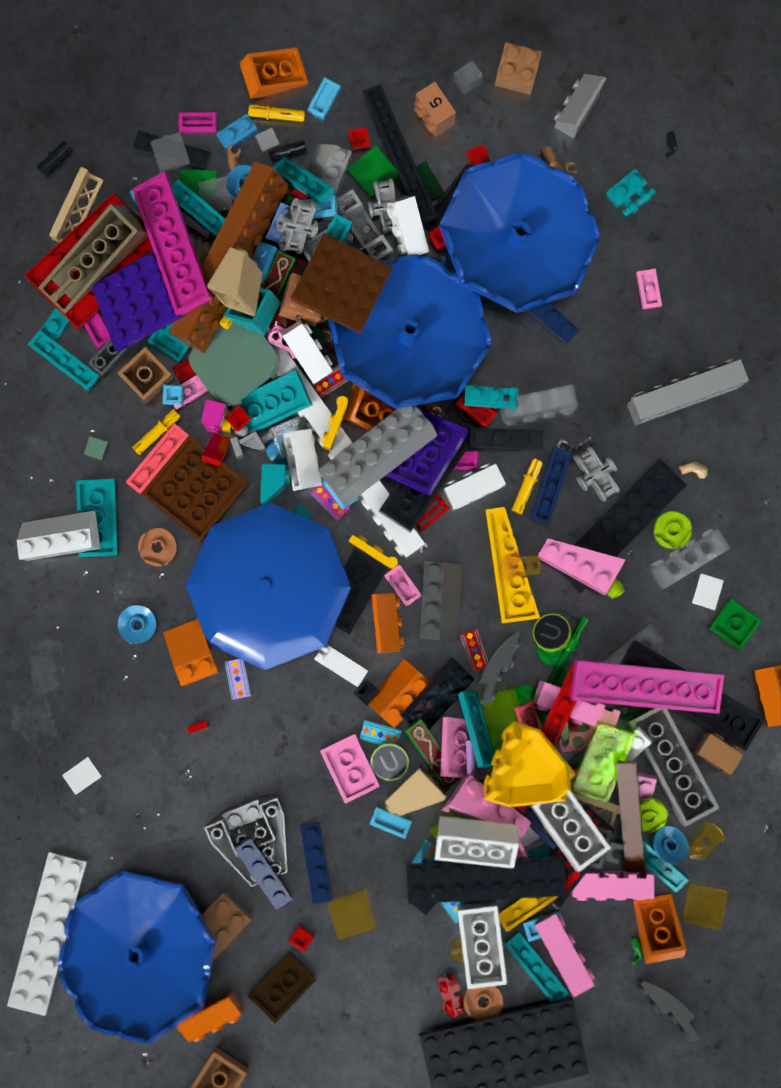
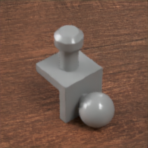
M246 425L239 432L235 430L236 436L241 439L239 440L241 446L263 452L266 451L263 444L272 438L273 440L276 439L278 436L273 428L269 429V432L261 437L257 435L256 431L249 435V428Z

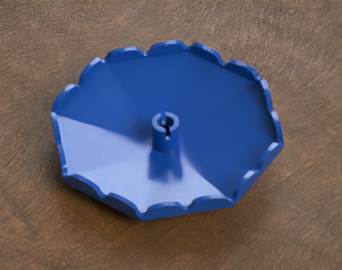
M515 153L502 157L495 162L481 163L465 170L439 224L460 284L516 313L574 295L599 244V230L592 213L588 211V201L581 184H578L572 175L560 169L548 167L546 162L531 154Z
M415 254L402 256L394 261L380 260L392 266L393 269L361 334L328 319L341 375L395 409L458 398L491 348L490 333L487 322L483 318V308L479 294L461 285L456 273H449L442 264L428 256L423 257Z
M272 503L265 504L211 526L185 584L207 643L264 670L279 666L325 647L334 631L337 619L345 606L351 590L350 581L329 529Z
M122 871L105 881L98 889L88 893L74 903V909H71L67 916L64 931L66 940L62 943L58 957L59 978L68 994L74 997L75 1007L81 1019L92 1030L108 1035H118L123 1039L137 1043L151 1044L203 1009L217 942L184 885L129 871Z

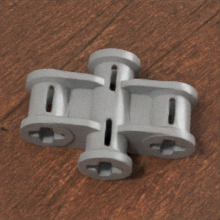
M392 178L381 182L373 181L377 202L371 203V201H367L370 218L376 215L380 217L383 236L386 233L392 232L393 227H387L388 225H393L387 213V202L399 199L395 196Z
M295 198L292 201L288 217L283 214L279 215L276 228L277 231L282 232L279 241L281 251L290 250L300 254L307 235L310 238H314L317 235L318 223L312 220L316 211L315 202H303Z
M588 446L587 450L581 454L573 456L575 462L584 473L581 477H576L577 482L584 491H587L588 487L592 485L603 502L615 492H620L618 485L609 474L612 471H617L610 457H606L605 461L601 462L591 446Z

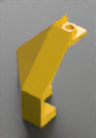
M513 722L503 731L501 737L504 739L500 750H496L491 763L494 765L491 775H487L484 781V800L508 807L566 801V793L571 790L570 779L576 773L540 729Z

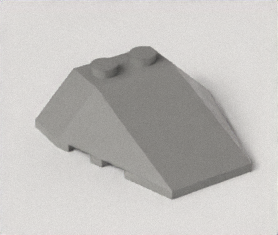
M353 189L337 198L338 215L353 222V226L344 241L345 244L378 260L393 251L383 234L381 235L365 211L362 202ZM334 216L324 217L318 223V233L314 238H310L307 235L302 252L308 261H310L323 233H326Z

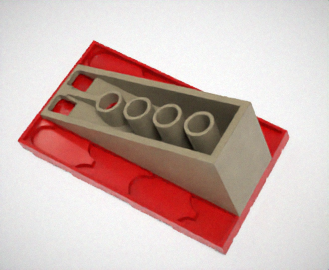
M113 193L24 276L77 329H80L100 310L92 287L97 282L153 252V248L144 222Z

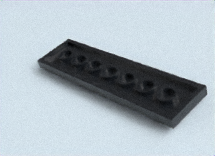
M463 389L442 418L467 428V430L470 427L482 428L455 405L465 393V389ZM468 434L430 496L398 482L378 512L411 533L468 449Z
M659 459L574 546L617 557L687 484ZM556 569L579 593L587 587V585Z
M637 640L633 641L620 663L624 665L685 670ZM723 692L719 714L677 710L744 751H747L765 720L763 716Z
M563 855L516 858L514 868L453 861L406 864L408 904L566 896Z

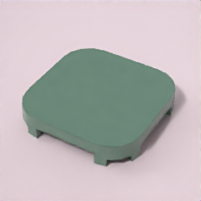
M235 323L229 329H225L220 325L215 331L205 353L192 349L189 355V363L193 371L216 401L224 403L226 406L241 405L242 402L240 400L270 377L274 379L278 375L279 361H281L278 354L262 334L250 332Z

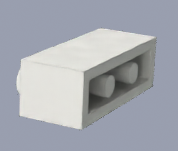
M405 196L387 202V213L393 224L392 232L397 239L399 255L402 257L429 252L415 196Z
M301 320L282 331L281 334L314 384L333 372L330 367L333 363L328 355L323 356L320 350L323 348L317 339L313 340L310 336L313 332L308 324L305 323L303 325Z
M311 429L283 434L293 491L322 486V476L318 471V455L314 447L315 438Z
M488 463L480 467L481 471L475 474L473 471L463 476V480L457 482L455 479L446 484L447 487L443 491L453 511L506 485L496 464L491 466Z

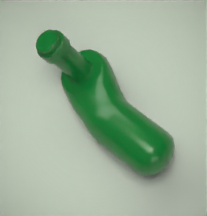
M633 937L631 942L635 951V959L632 961V964L636 965L637 961L642 959V948L639 938Z

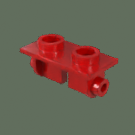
M454 974L447 975V978L438 977V989L443 996L444 1011L448 1016L458 1017L457 1015L464 1013L463 1009L465 1007L461 994L454 995L455 992L460 991L457 977Z

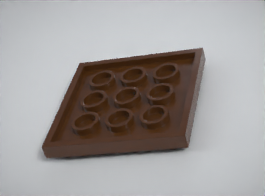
M323 233L290 300L361 334L393 267Z
M189 435L141 494L197 540L202 542L211 526L220 520L248 486L249 482L223 461L220 466L201 461L206 447Z

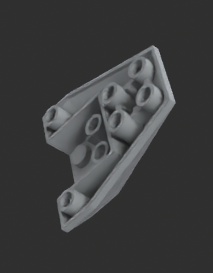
M277 796L256 797L221 811L204 826L211 845L251 887L258 885V883L234 850L236 844L249 836L252 837L278 876L288 872L284 812Z

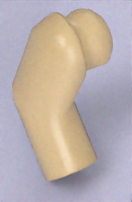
M696 461L679 466L681 474L693 471L701 479L706 478L708 475L707 467Z

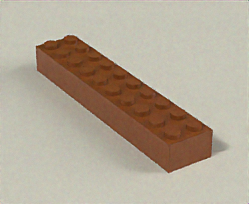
M254 162L201 267L207 285L230 247L237 250L239 248L245 250L249 254L248 257L252 259L259 241L262 242V238L269 228L270 222L289 186L274 168ZM211 291L212 299L185 313L184 317L173 322L169 333L183 344L203 353L209 347L211 339L228 308Z

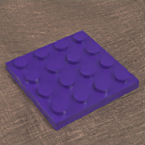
M154 251L97 282L92 287L112 344L117 352L184 317V315L175 314Z
M419 409L433 425L437 436L385 476L430 496L469 432L467 428Z

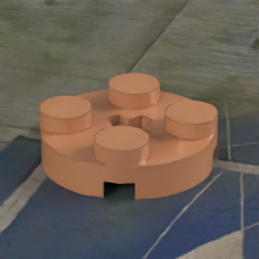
M154 528L141 536L138 550L140 556L147 564L160 567L168 565L174 559L177 553V543L169 531L162 528ZM158 542H161L163 549L155 553L153 544L157 545Z
M496 986L467 988L463 1002L465 1010L470 1017L481 1019L498 1015L503 1005V998ZM481 996L489 999L486 1002V1006L478 1004Z

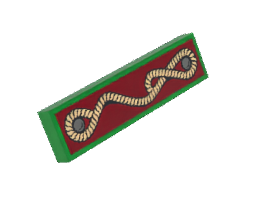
M278 250L261 288L271 290L279 299L297 258Z
M418 718L404 729V732L444 790L447 791L461 779L440 776L442 750L421 719Z

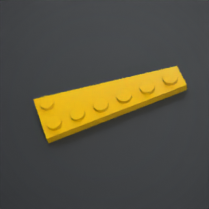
M505 507L486 509L501 622L503 624L539 619V612L529 586Z

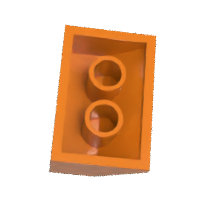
M395 593L372 594L377 653L401 651L400 647H404L403 635L399 636V628H402L401 616H397V609H400L399 597H395Z
M404 659L377 688L380 692L369 705L395 728L403 719L400 715L430 681Z
M781 664L754 670L768 727L781 725Z
M233 990L204 1004L203 1009L176 1027L188 1042L192 1040L198 1042L206 1037V1033L210 1031L215 1033L221 1030L223 1024L227 1022L232 1024L238 1021L243 1010Z

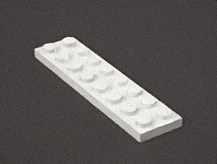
M54 852L48 853L7 1006L43 1016L47 1014L59 970L58 957L62 943L66 940L64 931L69 911L74 909V903L77 902L88 861Z

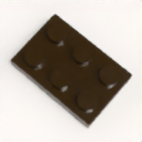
M288 952L254 987L247 997L276 1024L316 981V978Z

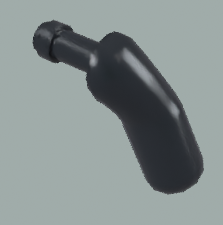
M673 131L667 134L672 148L670 152L666 153L667 158L678 151Z

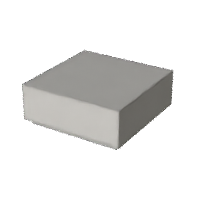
M272 128L255 135L263 154L268 152V149L280 146Z
M238 437L231 438L230 441L237 459L243 458L244 453Z

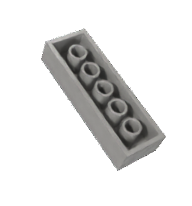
M730 359L723 362V365H720L718 368L716 365L708 367L701 374L699 372L691 373L682 381L680 378L670 381V384L665 387L662 384L655 386L646 394L645 391L634 394V397L627 404L634 425L741 388L749 381L741 359L738 361Z
M416 406L399 408L318 471L324 481L346 506L429 443L437 434L433 425Z
M651 708L641 715L626 721L632 732L640 727L652 740V743L642 752L653 773L657 776V780L681 825L687 826L719 809L667 709Z

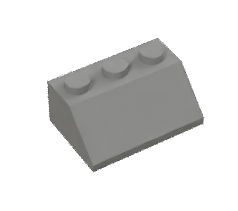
M584 74L582 79L578 78L573 86L575 91L572 95L568 94L563 103L566 105L563 111L559 110L554 118L556 121L554 128L575 138L602 92L607 78Z
M317 144L307 171L332 186L334 190L332 195L335 194L337 197L347 173V168H349L352 160V151L336 145Z

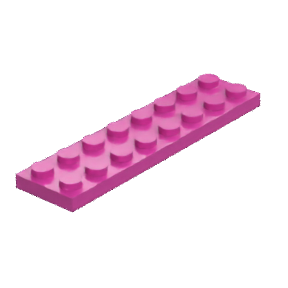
M162 172L133 188L132 191L175 314H181L182 316L210 301L212 297L168 174Z
M575 660L570 699L719 714L724 675Z

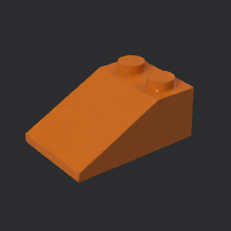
M298 48L250 53L239 63L250 99L270 96L308 84Z
M353 384L348 397V408L343 420L370 431L397 409L358 385Z
M198 619L163 632L181 686L219 673L210 645L207 643Z
M672 894L655 896L654 899L634 900L633 904L645 963L684 957L687 949Z

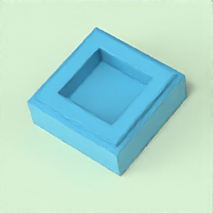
M163 385V405H182L183 385Z

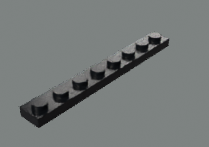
M381 84L364 90V96L407 196H415L422 225L437 220L436 211Z

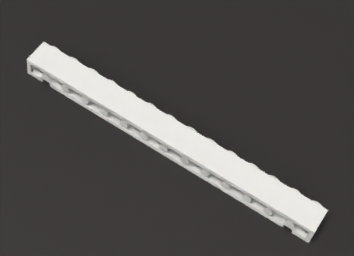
M270 327L267 329L265 335H263L267 341L269 332L271 330ZM269 343L281 360L279 361L278 375L273 380L298 370L313 406L297 414L300 418L305 417L308 421L306 423L307 428L311 429L312 433L315 431L319 437L316 440L323 448L324 443L321 440L324 432H328L331 425L328 422L331 412L287 351ZM341 426L332 449L328 454L330 460L353 444ZM379 480L361 494L363 498L361 503L366 510L371 509L374 513L372 518L378 526L382 525L385 531L383 533L389 541L393 540L397 545L394 549L399 556L402 557L404 555L405 558H408L422 548L425 543L414 528L409 533L378 512L390 495Z

